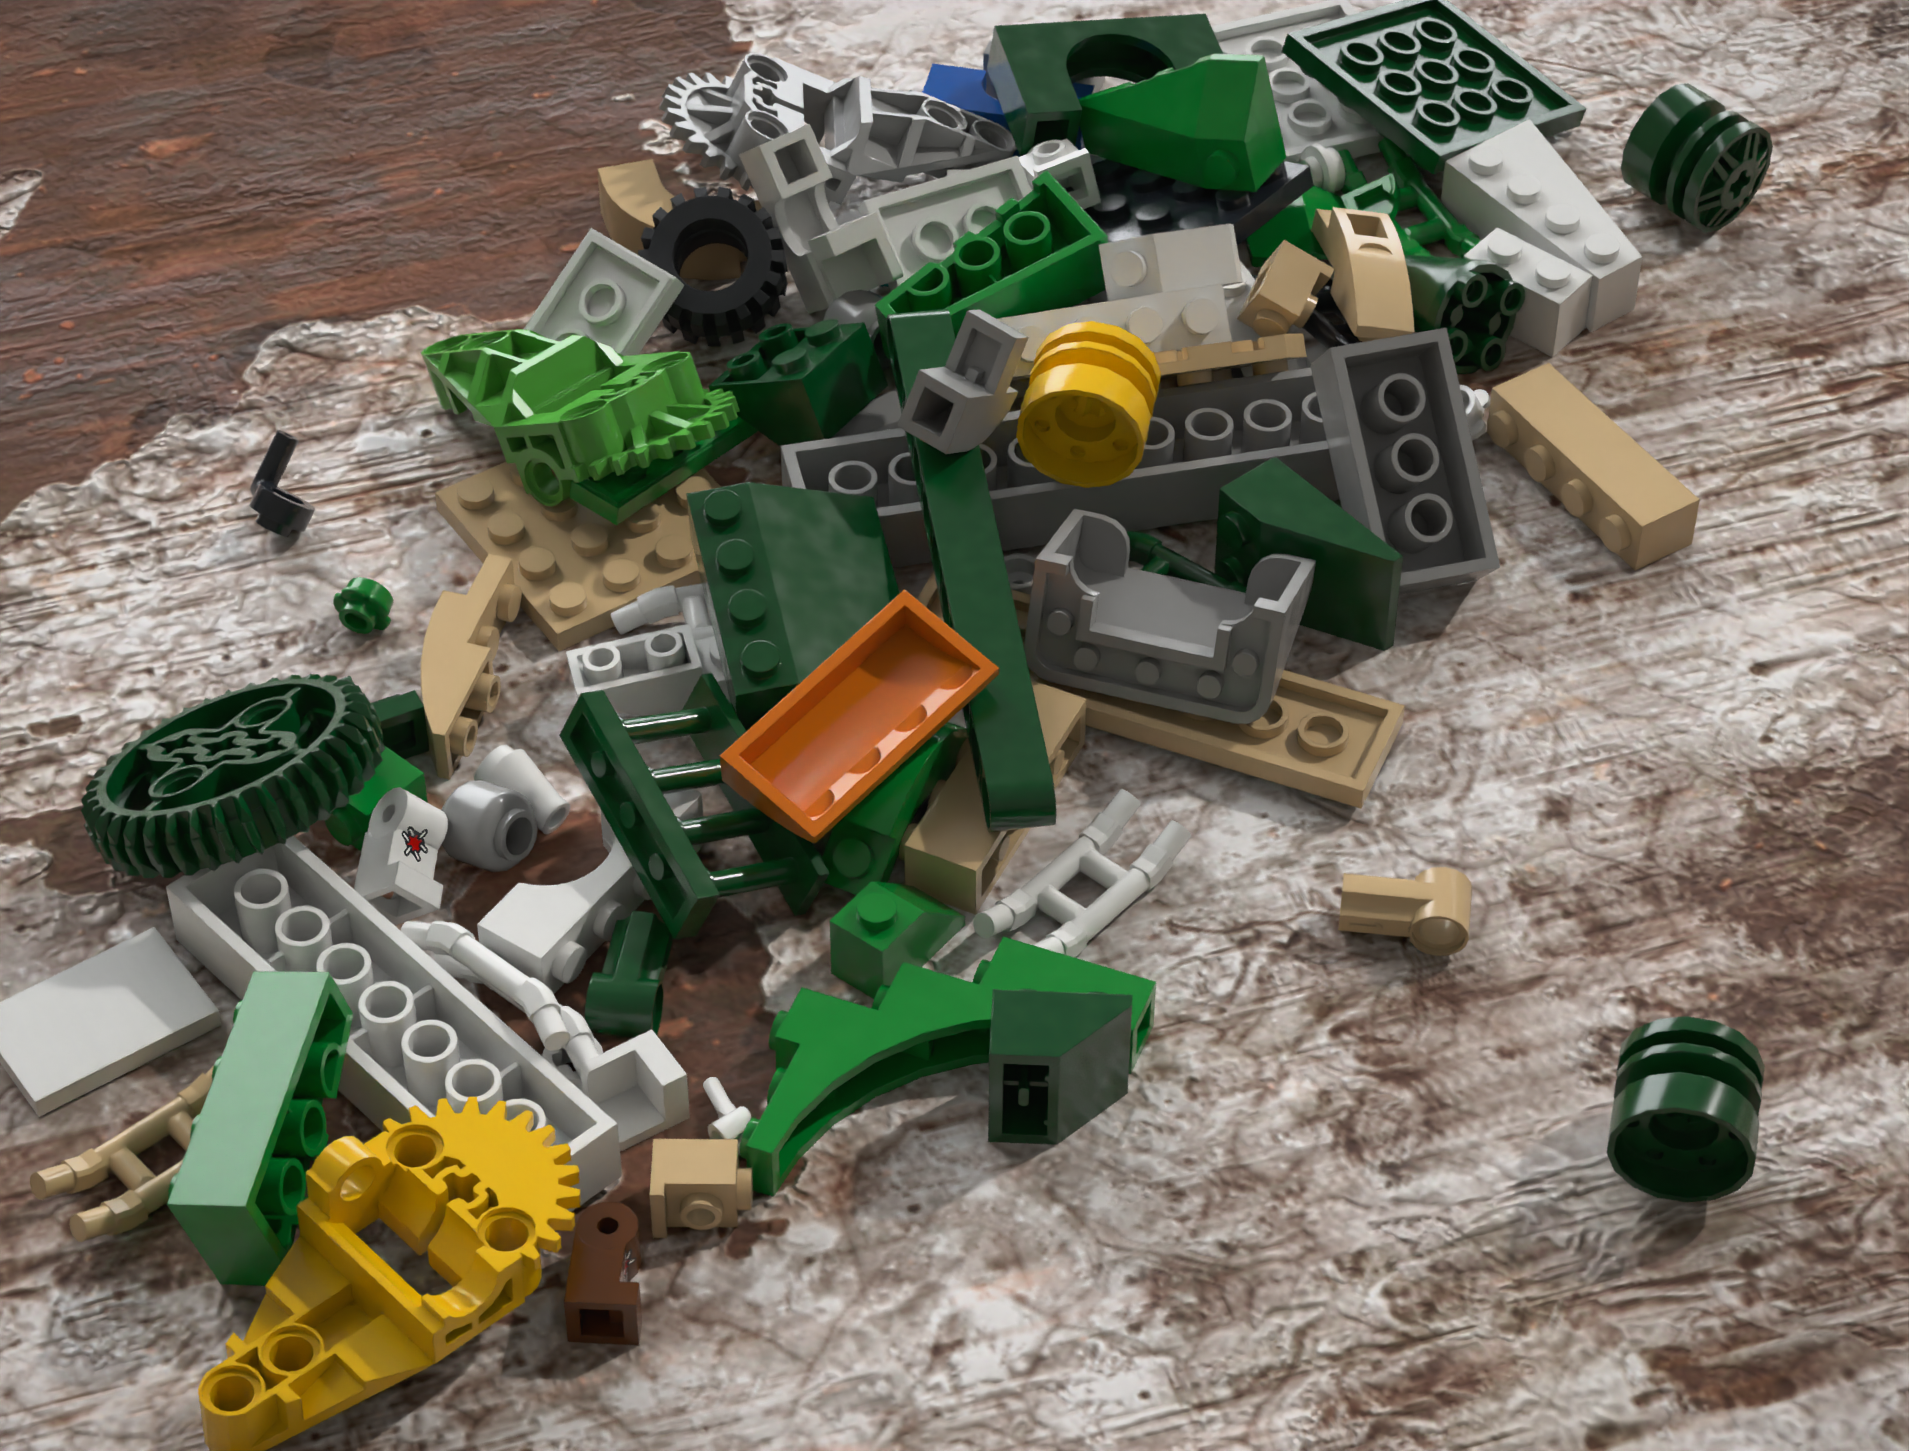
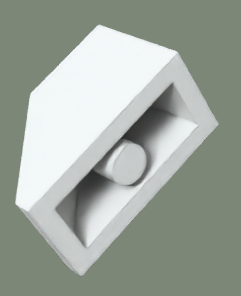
M1233 224L1156 233L1099 245L1108 301L1220 283L1223 286L1243 283Z

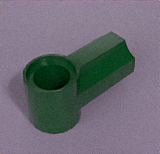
M632 911L627 918L616 920L602 973L594 972L588 986L585 1020L592 1033L635 1038L652 1029L658 1035L664 1000L663 978L673 944V937L666 924L661 922L654 913Z

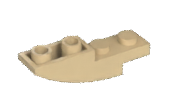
M1333 207L1332 211L1316 209L1311 230L1332 267L1335 269L1330 293L1354 336H1357L1362 342L1413 334V305L1406 261L1400 239L1389 215Z
M488 554L467 595L443 590L430 618L421 657V693L425 710L430 755L437 776L450 780L462 756L469 757L477 740L478 725L485 712H493L499 699L501 680L499 676L494 675L492 662L497 654L500 633L507 621L513 622L517 617L522 597L521 587L514 583L512 558Z

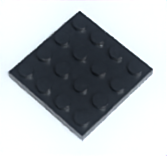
M1105 159L1092 165L1101 202L1083 210L1108 236V243L1156 233L1233 224L1236 243L1239 245L1311 189L1314 184L1310 166L1283 161L1255 192L1205 189ZM1071 186L1065 188L1068 193L1074 191Z

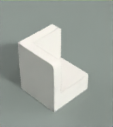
M876 212L856 218L808 240V244L833 300L835 298L838 299L848 291H869L877 286L903 277L902 269Z
M652 1029L585 1061L580 1067L582 1092L618 1123L620 1151L628 1149L690 1118L687 1074Z

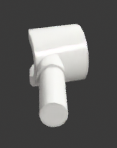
M710 1077L704 1081L703 1087L717 1111L719 1119L708 1125L710 1139H738V1150H740L742 1135L751 1119V1114L744 1106L736 1109L735 1105L729 1100L718 1078Z

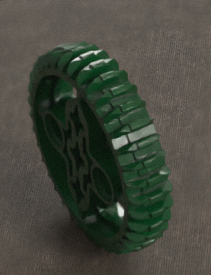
M309 674L301 678L300 675H291L285 680L272 677L266 683L256 685L250 682L245 688L236 691L228 689L225 694L213 699L205 698L203 703L192 708L183 707V711L172 718H162L161 724L153 729L143 730L140 738L123 745L121 753L111 755L106 761L107 766L99 768L94 774V779L85 788L87 793L81 799L83 804L81 812L86 821L84 827L96 852L101 853L105 863L111 864L114 871L125 872L127 876L142 875L143 878H155L161 874L163 878H173L180 872L193 876L201 869L209 868L215 871L222 864L232 861L239 864L244 857L255 853L263 855L265 849L278 843L286 844L288 838L299 832H308L310 826L315 822L328 820L333 809L345 807L349 802V796L358 794L364 788V782L369 781L376 773L375 768L382 762L381 753L385 750L380 720L374 706L370 704L369 699L362 693L360 687L352 685L348 679H337L336 676L325 675L320 677L319 674Z

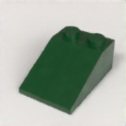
M1276 457L1269 459L1219 489L1214 573L1231 582L1237 581L1247 586L1254 566L1262 558L1271 554H1288L1316 560L1312 590L1299 625L1382 651H1386L1394 645L1403 556Z

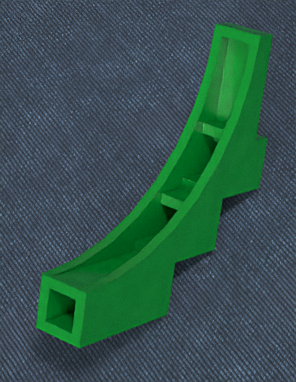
M1003 937L992 960L983 959L980 962L973 982L903 962L891 985H881L874 998L872 1008L801 987L789 1011L781 1010L772 1024L768 1044L769 1049L776 1052V1072L769 1086L767 1107L760 1119L754 1117L750 1119L740 1143V1157L746 1159L747 1168H752L753 1191L774 1197L798 1160L831 1127L874 1098L925 1076L973 1064L989 1063L993 989H1032L1036 991L1075 993L1103 992L1107 994L1132 995L1129 1074H1131L1154 1026L1156 982Z

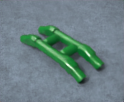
M1383 138L1378 143V148L1389 167L1388 173H1393L1400 189L1401 201L1398 212L1417 207L1428 220L1405 228H1401L1395 219L1393 220L1403 253L1407 255L1433 256L1421 246L1444 239V244L1454 255L1464 259V255L1482 240L1477 234L1471 232L1466 225L1460 224L1423 181L1424 176L1418 171L1412 158L1391 140ZM1349 150L1337 151L1345 167V181L1341 189L1343 195L1367 185L1368 182L1363 172L1358 170Z

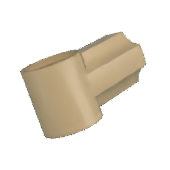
M1433 867L1424 870L1416 876L1415 880L1344 873L1338 930L1409 937L1410 942L1415 948L1435 956H1448L1458 953L1466 947L1469 940L1472 902L1471 881L1465 874L1447 867Z

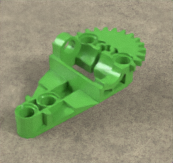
M524 329L457 335L434 343L421 352L441 408L444 410L453 409L454 413L458 415L469 409L475 421L494 427L507 464H516L526 494H531L538 502L545 506H555L569 498L572 480H574V483H579L589 477H593L594 481L600 480L614 471L617 476L622 475L633 466L638 465L643 469L649 467L651 462L657 458L668 460L673 457V452L677 450L693 449L696 447L695 441L711 439L716 436L714 431L728 428L730 426L728 421L737 419V412L740 411L737 400L731 391L724 393L723 389H717L709 392L708 389H703L693 358L689 352L674 351L623 356L615 352L611 346L593 341L585 336L571 335L559 342L546 338L532 330ZM551 469L554 471L557 479L554 477Z

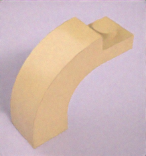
M653 159L598 168L600 209L606 229L613 241L637 255L638 250H643L644 248L641 241L644 228L653 229L655 227L652 215L660 207L667 213L673 209L670 199L675 196L669 193L662 185ZM755 200V207L758 211L762 207L759 200ZM720 243L708 244L696 249L687 257L682 265L680 277L697 280L739 278L741 276L740 262L748 260L735 247Z

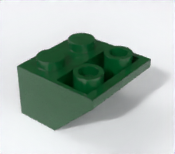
M829 319L818 322L810 327L792 328L791 324L783 323L764 330L758 336L759 342L748 352L732 358L726 364L727 370L708 387L710 392L717 389H723L724 393L731 391L740 409L737 415L778 446L832 438L888 386L865 322L839 324L838 320Z
M993 989L989 1050L988 1142L1058 1145L1128 1094L1132 995L1107 994L1103 992L1075 993L1036 991L1032 989Z

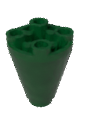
M1404 254L1411 289L1414 333L1447 328L1457 375L1472 374L1479 369L1485 371L1496 369L1505 357V344L1514 328L1516 314L1523 306L1525 300L1523 286L1513 281L1507 270L1487 260Z

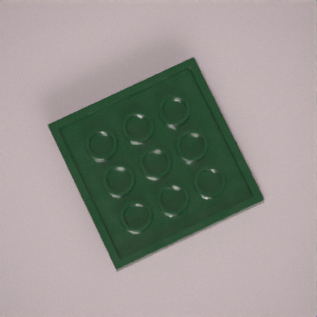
M1401 0L1287 33L1281 51L1296 63L1305 75L1317 80L1332 92L1342 105L1353 109L1374 126L1379 135L1391 140L1411 156L1416 165L1432 174L1444 171L1446 160L1529 119L1545 138L1579 127L1587 109L1448 0Z

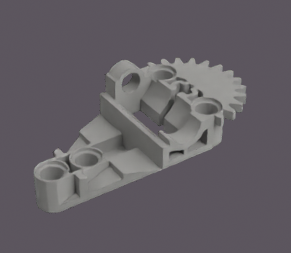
M759 53L747 54L734 79L725 76L722 84L711 73H705L703 79H700L693 73H689L685 80L680 77L675 78L673 84L667 86L659 109L665 112L662 122L673 126L669 133L670 136L686 141L682 148L685 153L701 154L703 156L700 162L702 167H719L721 179L726 181L730 177H734L740 182L742 189L747 191L750 186L751 188L753 186L739 154L803 127L804 122L810 124L818 144H820L825 134V148L820 147L833 176V178L825 182V195L828 205L830 201L842 204L856 176L902 183L907 175L926 173L939 179L947 176V169H973L1010 158L1017 149L1012 134L1003 126L927 94L914 90L897 91L871 88V79L861 76L843 79L835 83L777 58L772 59Z

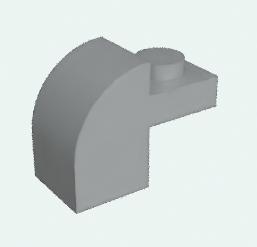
M981 310L967 311L945 367L919 370L897 426L945 454L969 451L978 444L983 443L997 429L1016 399L1018 391L1009 385L1029 337Z

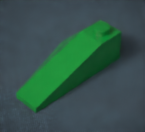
M1211 54L1199 58L1192 65L1174 70L1172 67L1158 72L1153 78L1135 84L1127 82L1078 99L1082 108L1080 129L1085 149L1089 154L1205 189L1256 192L1287 158L1264 55Z

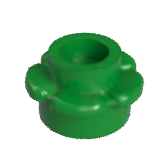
M364 577L353 578L342 589L341 593H336L334 596L333 605L336 611L339 612L341 623L353 632L368 634L373 629L384 630L391 623L388 615L394 603L393 597L383 585L372 579Z

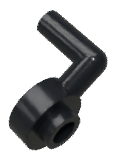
M277 430L251 484L250 491L253 498L250 507L259 513L256 523L276 534L289 537L292 529L305 532L315 508L298 496L278 487L299 439L286 432Z

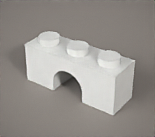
M807 124L739 154L761 207H764L771 215L774 228L778 227L787 266L809 314L829 308L833 302V297L808 244V240L840 225L835 220L825 195V182L833 178L814 132L810 124Z

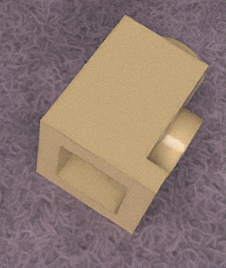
M1283 240L1261 267L1237 320L1253 328L1260 337L1287 334L1292 325L1301 329L1317 304L1318 298L1315 295L1331 278L1335 269Z
M653 1139L649 1194L653 1238H667L668 1227H689L696 1230H707L714 1227H738L739 1210H752L753 1171L752 1168H739L738 1139Z

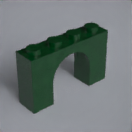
M1206 13L994 26L987 71L1021 157L1026 155L1035 145L1049 140L1062 141L1068 139L1074 146L1076 145L1082 108L1072 85L1073 83L1091 77H1114L1138 83L1153 78L1160 71L1172 67L1174 70L1194 64L1199 58L1211 54H1223Z

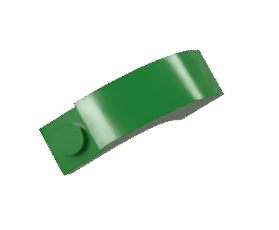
M947 722L833 827L822 856L824 864L830 873L825 881L826 884L857 895L871 881L888 883L899 855L900 843L906 829L912 823L920 806L933 791L937 782L941 779L947 781L954 771L960 748L968 738L966 728Z

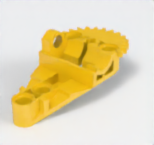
M469 1097L462 1112L454 1113L447 1099L442 1098L438 1099L435 1117L429 1118L418 1106L414 1105L409 1107L410 1122L400 1124L391 1118H387L383 1121L384 1131L365 1144L354 1136H345L328 1145L316 1158L311 1169L305 1172L308 1198L297 1204L300 1235L265 1285L266 1294L244 1340L242 1341L233 1332L226 1342L227 1359L206 1372L199 1384L198 1395L204 1439L209 1450L266 1451L436 1364L523 1304L525 1297L529 1296L539 1286L542 1278L540 1249L555 1253L561 1249V1236L554 1230L572 1231L575 1226V1214L566 1209L578 1208L581 1203L580 1189L570 1187L580 1183L578 1166L565 1165L571 1161V1148L568 1143L551 1146L556 1140L555 1128L549 1124L531 1131L534 1121L533 1112L525 1110L510 1121L506 1120L507 1105L505 1101L499 1100L487 1114H480L477 1097ZM380 1218L419 1256L428 1250L429 1265L453 1288L440 1295L432 1296L425 1294L421 1296L365 1244L356 1233Z

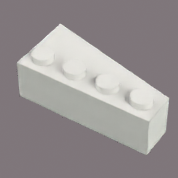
M1530 119L1445 161L1441 202L1460 224L1466 225L1481 240L1493 230L1499 228L1593 275L1586 328L1593 332L1634 310L1642 262L1641 254Z

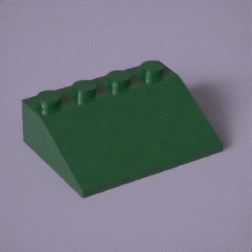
M753 482L686 494L691 541L729 698L734 706L736 715L746 731L900 594L873 497Z

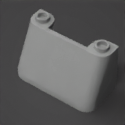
M1074 508L1035 561L1024 642V651L1029 668L1038 677L1061 685L1231 723L1248 724L1259 720L1267 712L1277 691L1312 590L1316 560L1288 554H1271L1262 558L1252 569L1246 593L1129 568L1130 540L1125 528L1118 521L1106 515Z

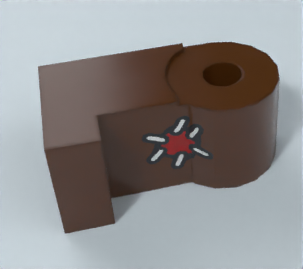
M612 1201L597 1203L588 1207L578 1219L564 1297L568 1342L639 1346L642 1329L640 1283L629 1282L638 1274L641 1266L638 1218L633 1210L624 1204Z

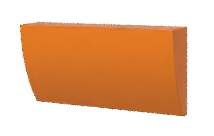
M904 589L720 755L722 780L772 820L801 838L815 844L999 675V668Z

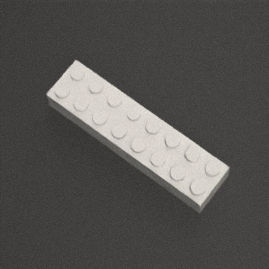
M296 837L288 838L286 844L278 843L265 849L263 855L255 853L244 857L239 864L234 861L222 864L215 871L209 868L201 869L193 876L184 875L166 886L176 940L241 1000L244 998L253 971L329 972L353 1012L338 1090L382 1131H384L383 1121L387 1118H391L400 1124L410 1122L409 1107L414 1105L418 1106L431 1118L436 1116L438 1099L446 1098L454 1113H461L468 1098L477 1097L480 1114H487L501 1100L505 1101L507 1105L506 1120L510 1121L525 1110L533 1112L534 1121L531 1131L550 1124L555 1128L556 1139L551 1146L568 1143L571 1148V1161L565 1165L578 1166L580 1183L570 1187L580 1189V1205L622 1176L618 1123ZM571 1208V1209H566V1210L572 1212V1211L575 1210L576 1208Z

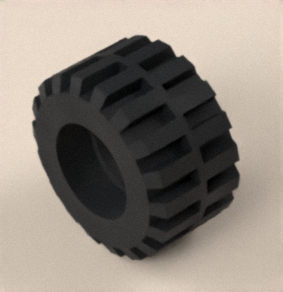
M706 187L695 188L696 198L685 201L682 193L670 199L673 207L670 212L667 213L660 207L652 215L655 227L653 229L644 228L641 236L644 248L643 250H638V255L675 276L684 284V287L662 319L664 327L673 334L679 329L682 331L684 340L693 344L697 343L700 336L706 337L708 347H721V337L731 336L734 345L745 341L744 330L751 327L755 334L764 329L766 327L764 317L767 314L775 317L781 307L779 296L786 295L788 285L786 278L788 269L782 238L778 227L774 228L772 217L765 208L756 210L753 198L743 193L737 201L733 199L732 190L729 188L719 187L717 196H708ZM708 244H727L740 250L747 257L746 268L739 279L721 290H698L689 286L680 278V271L687 257L696 249Z

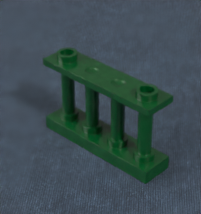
M712 673L700 676L681 711L623 720L617 715L604 690L581 693L559 734L674 940L696 936L717 899L730 895L778 886L794 916L806 914L830 874L820 852L813 846L812 842L801 838L772 820L722 780L720 755L739 739L746 730L736 715L733 704L726 698ZM690 735L704 761L651 770L645 764L635 744ZM719 785L733 811L680 820L673 813L664 794ZM748 835L763 862L710 872L704 867L692 845Z

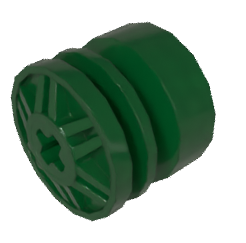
M1677 84L1661 93L1644 110L1633 127L1623 150L1621 163L1623 180L1626 184L1660 205L1667 204L1668 210L1685 219L1704 233L1718 231L1731 223L1748 206L1760 188L1770 165L1773 149L1771 135L1762 127L1752 121H1748L1734 110L1726 111L1724 105L1691 84Z
M1689 1016L1657 1019L1634 1029L1621 1044L1617 1065L1614 1103L1607 1145V1155L1614 1171L1632 1187L1654 1197L1686 1203L1710 1201L1738 1191L1752 1177L1757 1154L1758 1115L1762 1101L1761 1089L1765 1070L1758 1048L1741 1032L1714 1020Z

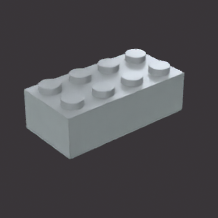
M1447 328L1332 347L1313 361L1310 367L1342 509L1403 556L1399 595L1476 581L1500 568Z

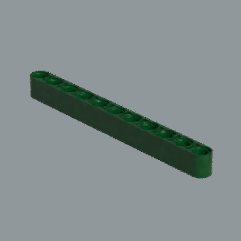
M948 309L887 315L888 349L901 414L919 370L945 367L956 340ZM905 431L944 622L999 668V675L962 708L988 832L1055 825L1056 798L1054 783L979 444L969 451L945 454Z

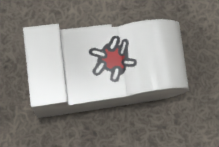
M401 787L388 791L378 801L373 810L368 832H365L354 890L395 925L440 909L443 885L433 880L438 849L443 843L448 829V819L445 812ZM394 892L391 899L382 897L384 894Z

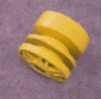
M1089 321L1067 324L1050 333L1037 349L1034 367L1030 374L1029 388L1025 392L1018 418L1016 438L1023 456L1044 475L1060 483L1083 488L1109 486L1130 476L1142 461L1149 424L1159 390L1161 372L1154 353L1139 337L1118 326Z

